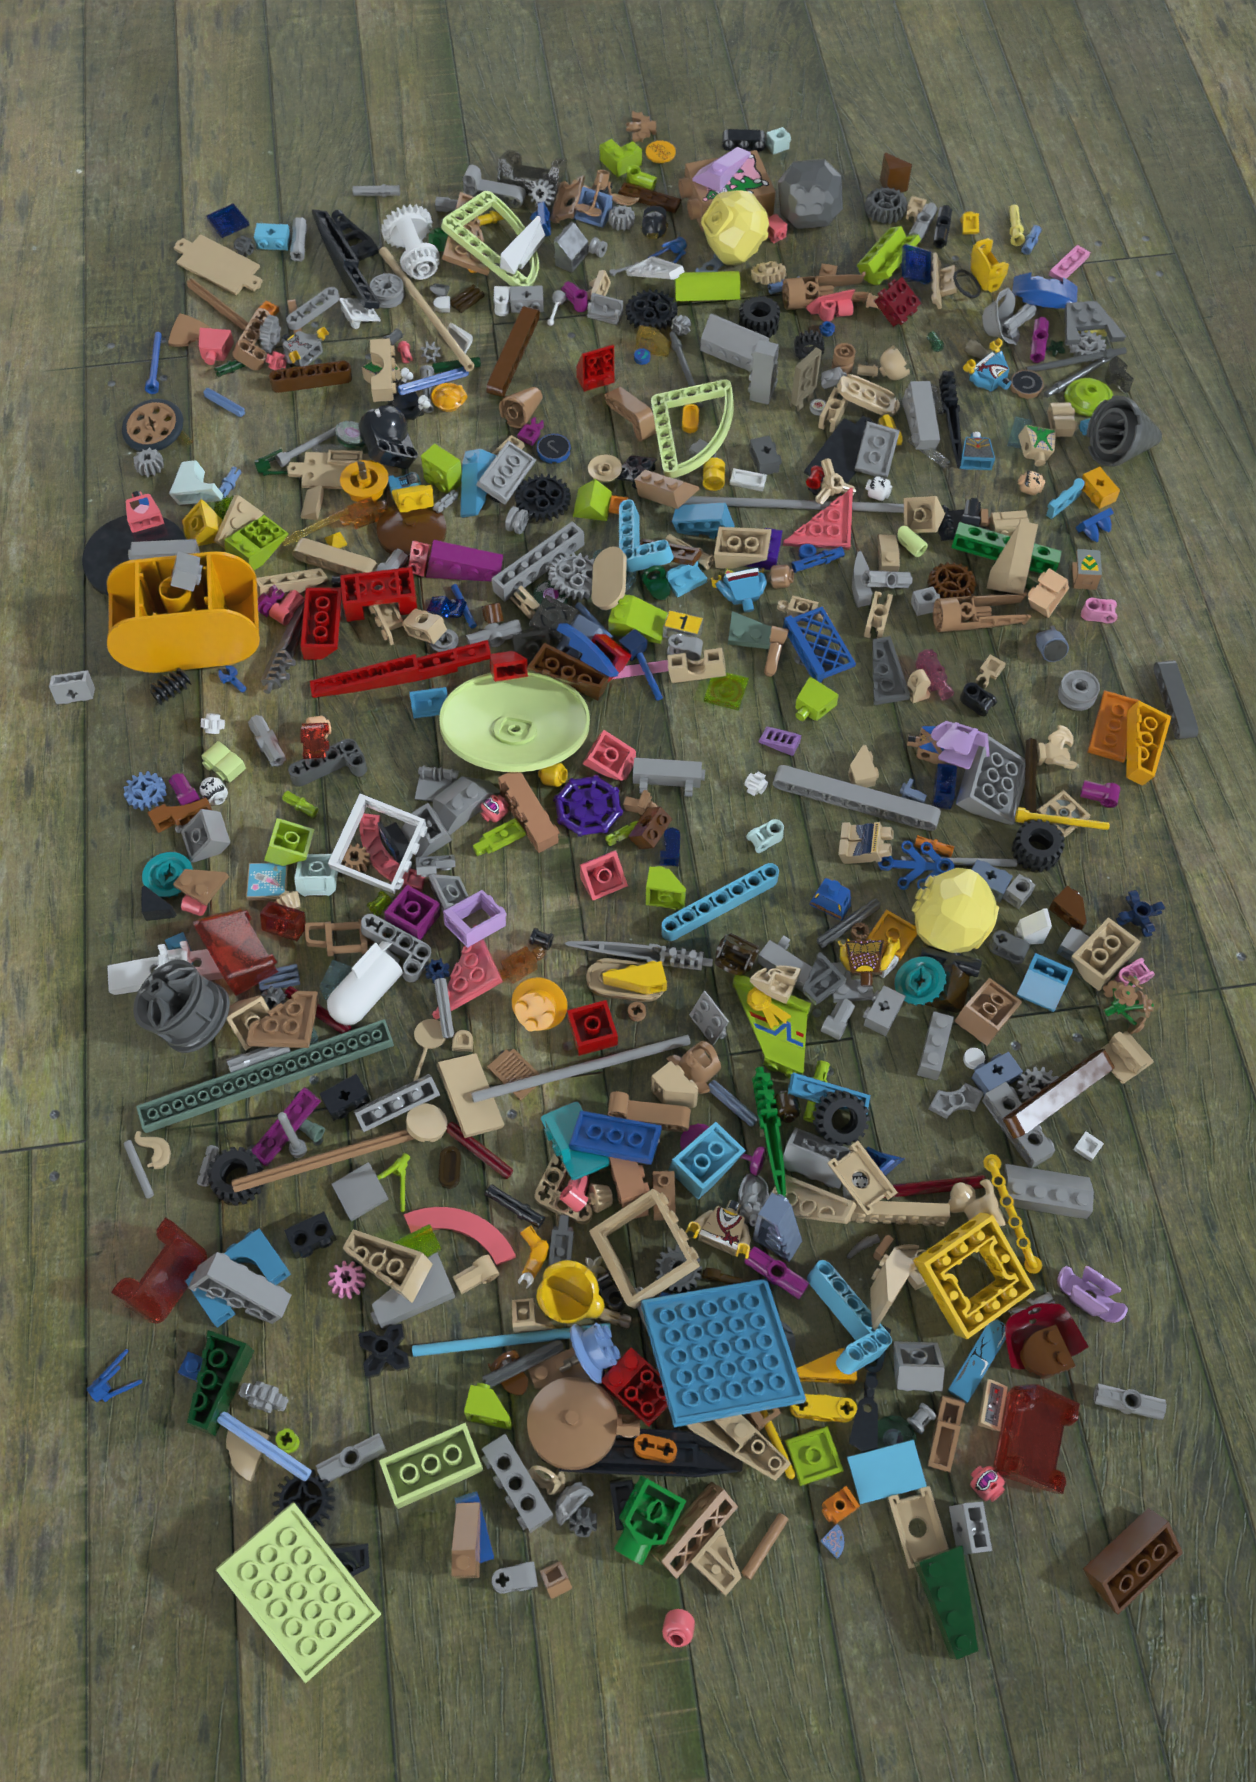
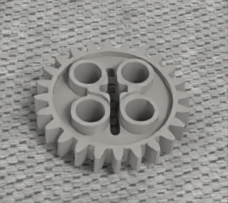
M572 552V556L565 553V557L559 555V559L555 558L554 562L551 563L548 573L551 585H555L554 590L560 589V595L565 593L566 598L572 596L573 600H575L576 597H579L580 601H582L583 597L589 600L592 595L594 558L589 560L588 555L582 557V554L579 553L576 556L574 552Z

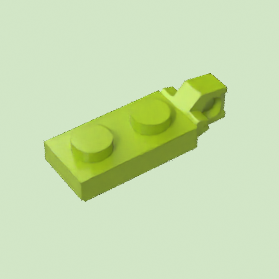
M514 818L484 833L483 837L479 839L480 842L473 845V851L477 856L486 852L488 854L493 853L526 836V832L518 820Z

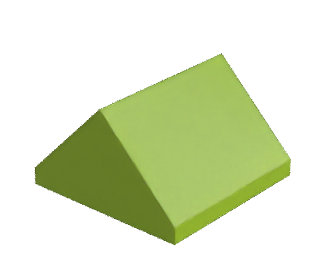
M596 479L578 488L573 517L607 521L612 492Z

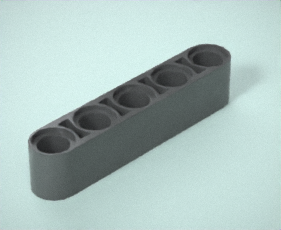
M1176 661L1155 662L1154 674L1167 714L1171 716L1170 723L1175 738L1197 737L1198 725Z

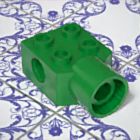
M640 1475L619 1517L624 1529L614 1550L643 1565L652 1545H665L686 1500Z

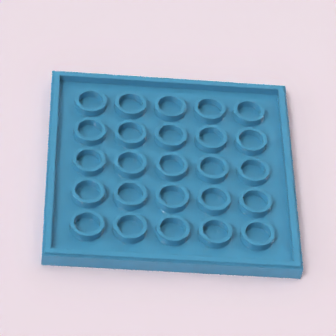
M767 1279L641 1300L642 1312L674 1427L805 1403L806 1397Z

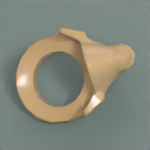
M535 1465L530 1468L529 1475L539 1484L540 1488L547 1490L548 1495L561 1493L565 1489V1474L559 1472V1468L555 1473L543 1466ZM536 1470L544 1471L551 1478L548 1479L540 1476Z

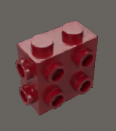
M903 277L897 281L893 279L887 284L889 288H883L877 293L878 297L874 300L877 307L893 327L898 323L900 325L908 320L907 316H912L918 311L917 307L921 304Z

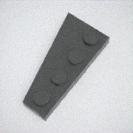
M891 636L873 639L874 705L909 700L910 693Z

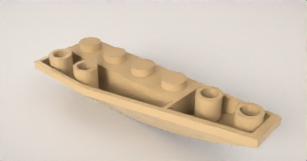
M742 1415L686 1425L692 1432L774 1481L791 1465Z

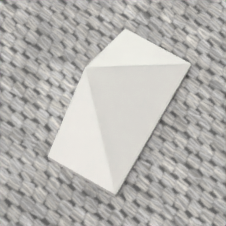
M450 323L447 328L448 332L466 354L473 342L472 335Z

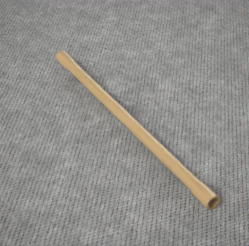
M382 247L379 250L381 257L388 263L394 273L401 278L405 288L458 357L465 370H473V362L463 352L395 261L390 251L386 247Z

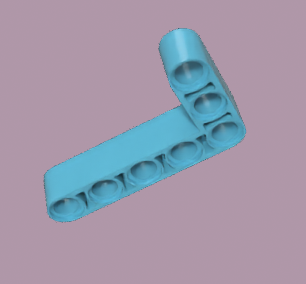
M630 499L621 502L619 505V548L627 558L626 571L635 572L671 562L674 556L666 540L640 545L639 513L636 506Z
M825 1260L818 1261L808 1274L807 1280L856 1340L849 1344L836 1360V1365L842 1373L852 1374L879 1358L891 1344L892 1339L881 1323L876 1330L872 1328L871 1311L835 1268Z

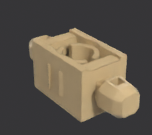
M793 595L790 603L785 600H779L777 605L779 611L787 612V617L790 615L796 617L818 608V602ZM821 614L814 615L812 618L813 620L823 622ZM804 621L797 622L803 625H808V623Z

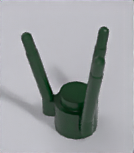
M282 449L254 460L258 474L263 473V476L288 474L287 471H268V469H271L270 462L276 460L275 455L282 452Z

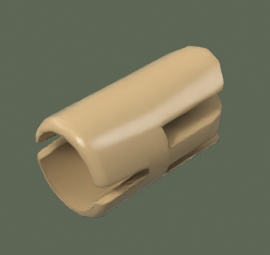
M520 586L518 589L525 596L515 591L514 596L516 598L511 596L510 599L529 619H533L537 615L534 609L540 613L542 606L523 586Z

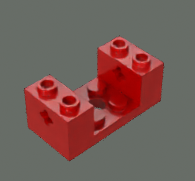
M412 567L340 575L343 607L347 622L365 620L364 606L398 602L400 615H407L415 608L418 609ZM375 586H382L379 590L374 589Z

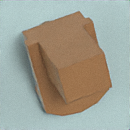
M643 790L640 799L626 796L623 803L625 811L638 813L641 816L646 808L658 807L656 803L651 801L652 796H650L648 790Z

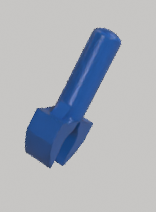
M225 665L230 675L223 674L219 670V678L223 684L231 682L241 693L246 691V687L235 677L238 672L234 666Z

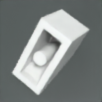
M1042 909L1020 919L1017 927L1014 929L1015 937L1026 940L1029 945L1043 944L1052 927L1048 909Z

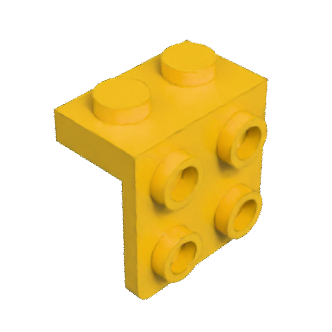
M417 485L392 490V496L400 513L434 506L433 488L431 485Z

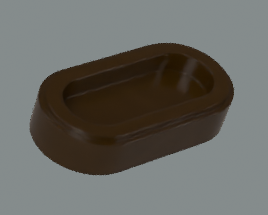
M448 1146L440 1153L438 1178L441 1186L446 1189H452L460 1182L461 1153L456 1147Z

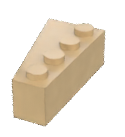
M354 1229L343 1246V1249L353 1260L411 1303H413L433 1265L422 1252Z

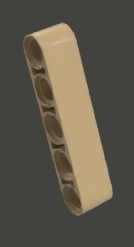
M300 538L292 551L293 557L301 562L343 575L373 572L378 567L377 563L371 558L306 538Z

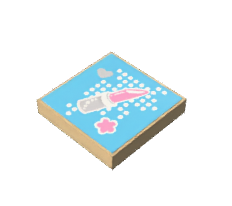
M271 862L249 863L247 901L279 899L278 896L287 892L289 865L281 866Z

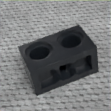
M324 1211L284 1230L297 1259L300 1257L306 1258L312 1255L313 1251L319 1248H327L337 1240ZM322 1228L327 1229L324 1235H316L318 1230ZM300 1238H306L307 1240L303 1245H296Z

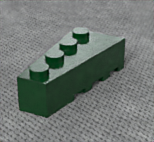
M207 1330L206 1347L203 1349L202 1365L200 1371H198L197 1387L193 1393L187 1423L199 1431L216 1436L221 1425L217 1422V1419L222 1412H227L254 1350L247 1343Z
M962 1545L954 1546L914 1562L950 1659L958 1660L978 1652Z

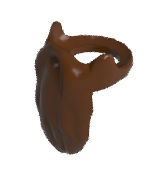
M515 1349L500 1355L492 1365L488 1363V1367L493 1372L519 1359L520 1356ZM523 1371L500 1384L511 1394L516 1396L523 1395L528 1388V1378Z

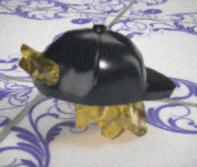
M660 206L647 207L643 214L642 233L648 239L664 237L669 227L668 222H666V210Z

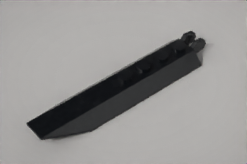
M640 1429V1435L649 1434L672 1440L677 1447L675 1459L670 1463H662L639 1457L634 1450V1441L638 1436L627 1438L622 1435H616L610 1451L594 1465L579 1470L559 1468V1472L698 1478L742 1472V1461L692 1431ZM643 1441V1444H638L643 1451L649 1447L647 1441ZM665 1446V1449L662 1450L664 1456H668V1453H673L668 1446Z

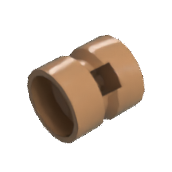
M848 343L838 344L834 349L832 369L840 366L842 371L848 375L853 370L855 348Z

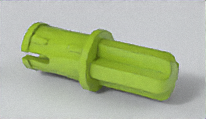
M286 791L282 796V800L295 807L296 811H301L312 819L319 811L318 807L308 803L305 798H300L290 791Z

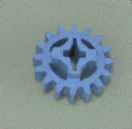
M147 771L146 775L139 772V777L133 775L132 781L127 780L128 786L124 787V796L129 806L132 805L135 810L140 807V810L144 811L145 807H147L150 811L151 806L157 807V802H163L162 796L167 795L165 791L167 789L161 777L158 778L156 773L151 776L149 771Z

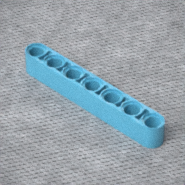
M773 863L765 864L666 917L662 921V937L667 941L676 940L774 887L778 881V867ZM749 883H756L757 885L752 886ZM736 891V892H740L741 894L736 895V894H734L733 892ZM721 900V901H724V903L720 904V903H717L716 901ZM705 909V910H707L708 912H705V913H704V912H701L700 910ZM689 918L691 921L686 922L683 919ZM672 927L674 930L669 931L666 928Z

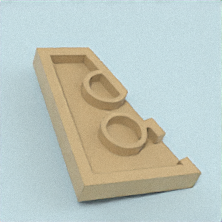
M234 495L214 542L225 549L224 539L260 518L264 513L241 496Z

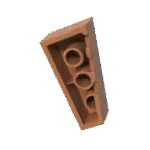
M508 772L498 777L500 795L508 803V809L514 818L518 820L537 852L540 853L557 844L558 835L560 834L555 824L551 823L549 815L542 808L521 772Z
M609 1157L618 1201L623 1209L649 1192V1186L647 1182L643 1183L642 1178L645 1177L642 1164L638 1165L634 1161ZM646 1210L645 1212H643L635 1218L649 1215L648 1210Z

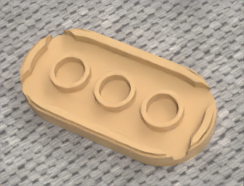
M856 375L842 376L837 384L839 393L846 400L882 416L888 414L890 417L894 416L900 408L899 400L894 398L895 395L890 390Z
M612 546L604 549L598 554L593 563L591 598L592 602L602 610H609L615 607L619 599H622L625 594L627 558L619 547Z
M603 958L597 960L587 970V985L594 994L600 997L651 1002L663 994V992L646 995L603 984L602 973L610 969H625L630 965L646 964L644 962Z

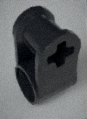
M974 682L965 684L960 695V701L983 717L988 714V710L992 706L997 704V699L993 694L987 692Z
M606 1269V1273L596 1278L599 1286V1295L602 1297L607 1309L621 1312L625 1307V1301L609 1269ZM612 1297H619L621 1301L618 1304H612L610 1299Z

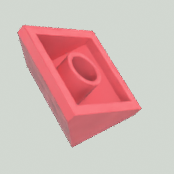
M616 850L580 864V878L592 900L628 886Z

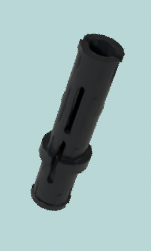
M493 1184L488 1187L485 1193L487 1197L518 1215V1219L526 1220L537 1229L542 1226L545 1217L532 1210L530 1205L521 1203Z

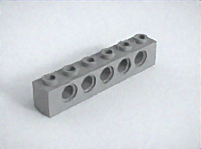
M573 521L494 576L492 578L493 592L504 602L510 599L511 596H514L515 591H520L518 589L520 586L525 588L549 571L551 563L554 562L555 558L559 559V555L565 557V553H568L570 556L572 552L584 546V531Z

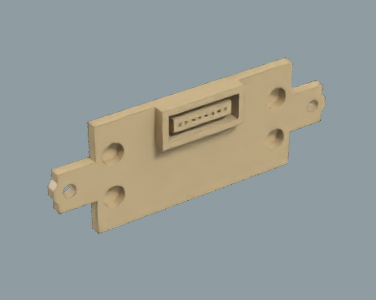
M201 234L193 243L184 238L176 242L174 250L183 254L176 263L188 271L234 295H237L243 287L254 292L261 287L263 280L254 275L260 268V265Z
M329 450L328 453L305 452L304 463L290 462L287 472L289 477H302V488H314L322 485L323 489H342L340 484L342 471L353 462L371 460L368 454H363V451ZM383 465L388 472V476L394 475V478L402 476L401 468Z

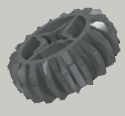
M889 187L876 188L875 191H871L865 201V210L868 217L872 218V221L877 220L878 223L883 222L884 224L896 223L906 213L907 200L904 197V193H900V190L896 191L894 188L889 189Z

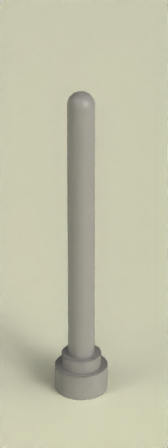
M342 423L287 453H278L275 455L277 463L280 467L288 465L291 458L338 434L337 428L345 430L347 424Z
M284 1112L279 1113L278 1119L290 1141L289 1151L291 1155L296 1158L303 1157L307 1152L305 1142L297 1138L287 1115Z

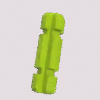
M633 821L630 823V826L626 825L614 831V834L610 833L605 837L607 844L612 846L617 843L616 841L620 842L627 838L638 821Z

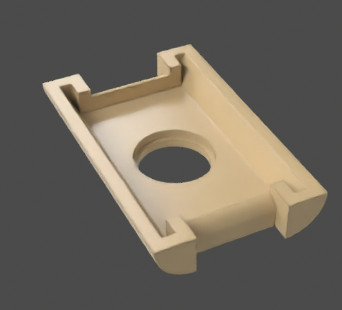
M856 1141L848 1148L851 1151L839 1161L834 1157L827 1164L868 1216L874 1211L873 1205L884 1197L889 1200L898 1192L860 1142ZM862 1172L867 1176L868 1184L866 1187L858 1188L853 1184L852 1176L854 1173Z
M930 1486L918 1489L919 1495L900 1500L898 1494L888 1497L909 1569L915 1567L914 1562L949 1549ZM919 1518L925 1522L927 1531L923 1537H914L910 1533L909 1523L912 1519Z

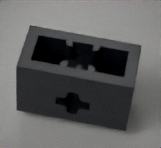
M357 1074L319 1094L333 1121L345 1118L349 1112L366 1105L370 1101L368 1093Z

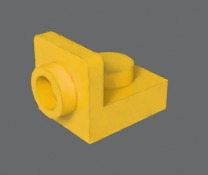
M972 211L963 213L960 218L962 234H978L979 213Z

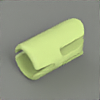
M907 526L899 528L898 542L915 557L923 555L927 550L928 544Z

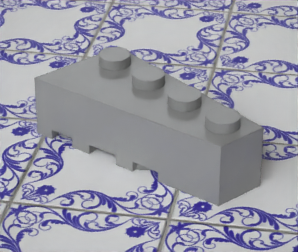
M910 381L908 388L905 389L902 404L911 431L912 441L916 450L936 449L940 436L930 381Z

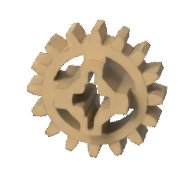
M774 261L756 264L757 267L751 269L752 280L764 285L781 282V279H785L786 276L785 265L782 266V263L777 264Z

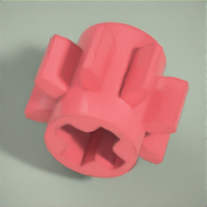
M273 351L272 354H267L266 362L269 363L268 367L274 370L286 368L285 355Z

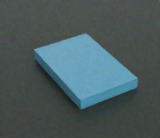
M913 1439L847 1457L859 1504L927 1487Z

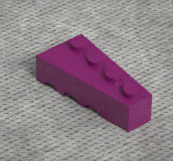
M433 540L426 578L492 582V578L501 572L503 555Z

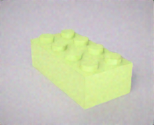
M466 1423L379 1460L394 1504L398 1509L484 1471Z

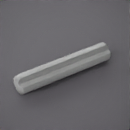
M439 978L435 980L442 1036L443 1038H451L454 1036L447 982L446 979Z

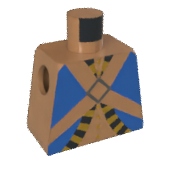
M936 726L921 727L919 736L908 735L907 746L917 747L916 757L918 759L946 766V762L938 759V756L945 749L936 745L938 741L931 737V733Z

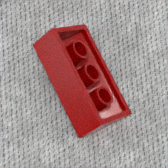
M306 588L301 636V651L304 660H322L338 649L342 600L341 588Z

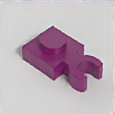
M533 417L531 425L525 424L518 433V439L533 446L541 435L540 430L544 427V421L541 420L540 423L536 424V417Z
M276 585L270 587L268 594L263 592L258 598V612L266 617L269 615L271 607L277 603L276 600L281 599L285 594L282 589L276 592L278 590Z

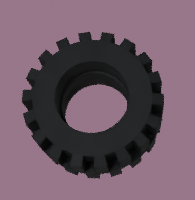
M766 296L750 297V299L744 300V303L741 304L738 325L771 338L779 328L780 307L777 306L776 301H773L771 298L768 299Z
M1033 819L1029 823L1025 822L1018 829L1013 841L1012 852H1014V859L1017 858V863L1023 865L1022 868H1029L1031 872H1035V870L1043 872L1044 869L1048 871L1056 865L1063 852L1065 839L1064 836H1061V830L1056 829L1057 826L1055 824L1050 825V822L1047 820L1042 822V819H1038L1035 822ZM1029 842H1040L1047 850L1035 849Z
M835 1090V1093L828 1092L826 1093L827 1097L822 1096L819 1098L821 1103L818 1104L816 1102L814 1107L817 1110L813 1111L812 1115L815 1117L813 1124L816 1126V1131L821 1134L820 1136L838 1146H843V1144L850 1146L852 1141H860L858 1139L859 1136L864 1137L865 1133L863 1131L869 1128L866 1121H870V1116L866 1114L869 1111L864 1106L865 1103L849 1092H842L840 1090ZM841 1107H848L850 1111L848 1124L841 1129H834L831 1122L833 1113Z
M230 1147L228 1152L226 1149L222 1150L223 1154L220 1156L217 1154L214 1157L216 1161H211L209 1164L211 1169L207 1171L209 1176L207 1179L210 1187L216 1196L228 1205L231 1202L234 1206H238L239 1202L244 1205L247 1204L246 1200L248 1199L253 1201L256 1199L254 1195L261 1193L260 1187H264V1184L234 1192L232 1185L226 1184V1178L236 1168L248 1169L247 1175L263 1171L264 1169L259 1159L249 1149L246 1151L243 1147H239L238 1150L235 1147Z

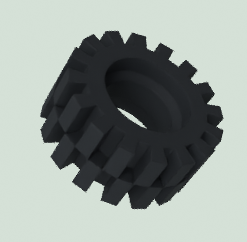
M810 330V333L805 331V334L801 332L799 333L800 336H796L794 347L798 359H804L816 347L822 350V355L824 354V338L821 333L818 334V331H815V333H813V330Z

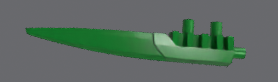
M757 1067L752 1083L760 1129L764 1131L777 1194L786 1197L784 1160L779 1132L781 1122L777 1116V1108H773L776 1104V1100L773 1099V1082L770 1080V1073H764L763 1067Z

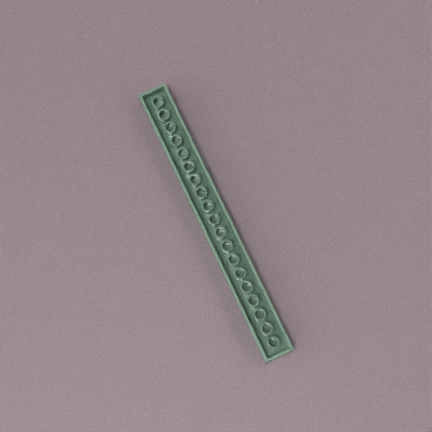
M384 1019L312 1044L309 1048H301L138 1105L136 1108L142 1129L145 1133H149L390 1048L394 1044L386 1021Z

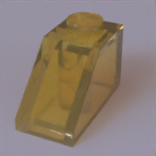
M640 325L636 335V350L644 348L650 354L668 357L671 342L656 328Z

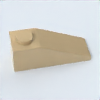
M878 535L879 571H899V548L896 535Z

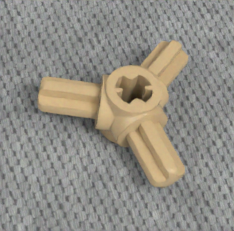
M831 459L822 460L821 464L825 477L821 484L822 490L815 497L816 502L823 504L829 496L840 493L844 494L849 488H853L854 495L856 492L855 487L844 483L843 478L838 473H834Z

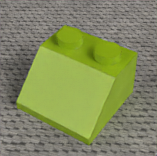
M277 818L264 861L285 866L306 860L314 829Z
M650 866L646 885V905L678 910L685 908L686 888L670 869L662 866Z
M477 1383V1386L470 1385L464 1410L467 1421L511 1430L512 1423L510 1417L494 1390L490 1389L489 1385Z

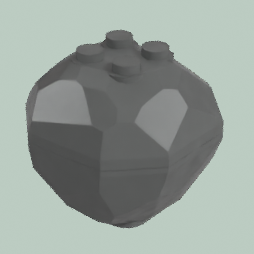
M826 159L794 161L778 180L780 214L796 229L826 227L843 209L842 174Z

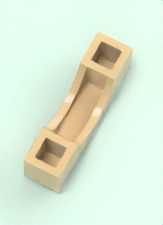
M390 338L370 340L372 364L382 368L379 374L371 377L373 402L393 401V393H396V383H393V381H396L395 370H393L395 368V358H392V356H395L394 345H391Z

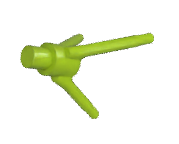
M406 1153L401 1158H397L391 1167L377 1175L379 1180L391 1173L400 1176L401 1212L405 1211V1169L410 1159V1156Z

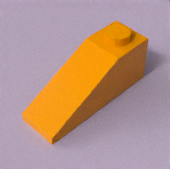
M846 1348L838 1349L796 1368L800 1382L855 1384L857 1371L852 1374H844L836 1365L837 1358Z

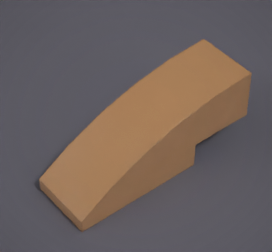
M941 1395L933 1430L928 1466L951 1472L965 1405L963 1400Z

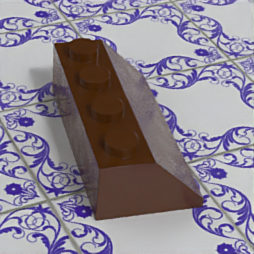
M1148 1508L1090 1561L1083 1570L1092 1587L1118 1615L1181 1556L1183 1551L1169 1522Z

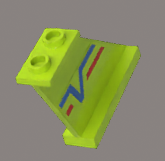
M735 975L732 987L736 990L764 1054L763 1065L773 1072L779 1071L784 1073L788 1078L791 1077L792 1073L803 1075L807 1016L811 1003L792 995L787 1004L772 998L771 1003L790 1014L791 1018L787 1019V1023L784 1024L775 1016L779 1026H774L773 1029H770L763 1012L753 1010L747 1003L748 992L755 987L750 982V978L744 975Z

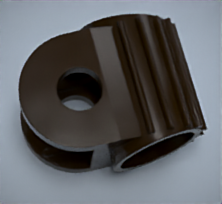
M733 933L726 934L717 947V957L714 963L726 972L742 976L750 972L760 947Z

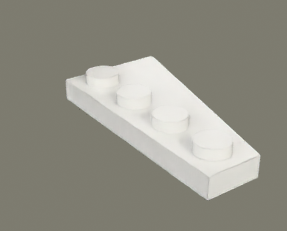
M653 256L626 269L627 276L671 280L678 278L679 274L684 272L682 265Z

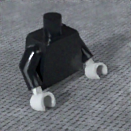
M403 368L401 370L403 378L399 379L396 384V393H393L394 400L388 401L387 406H394L400 409L406 420H415L417 417L424 415L423 408H429L430 402H428V398L425 395L418 397L416 392L405 395L399 394L397 391L398 386L407 383V380L413 379V374L409 369Z

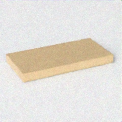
M477 1054L438 1062V1070L464 1138L502 1129L504 1122L494 1098L473 1102L472 1092L490 1088Z

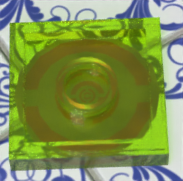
M727 672L726 676L711 678L704 696V702L739 711L749 678Z

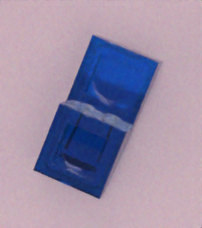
M446 596L432 597L426 611L441 617L459 618L462 616L467 602L464 599L449 600Z

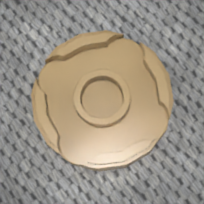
M424 1103L411 1109L406 1116L405 1122L407 1132L413 1138L421 1142H435L444 1135L448 1121L440 1108Z

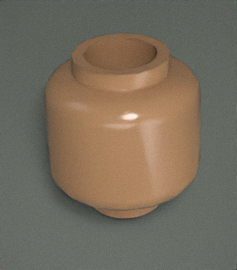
M788 565L772 566L770 572H767L768 583L771 582L773 588H788L794 581L793 569H790Z

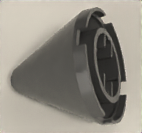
M1112 396L1109 400H1103L1096 407L1090 418L1087 437H1090L1091 446H1088L1091 457L1098 464L1114 467L1158 445L1162 439V432L1132 399L1124 396Z

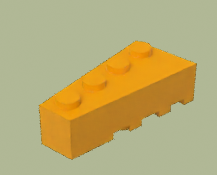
M1137 701L1127 710L1126 778L1143 786L1155 777L1171 716L1141 701Z

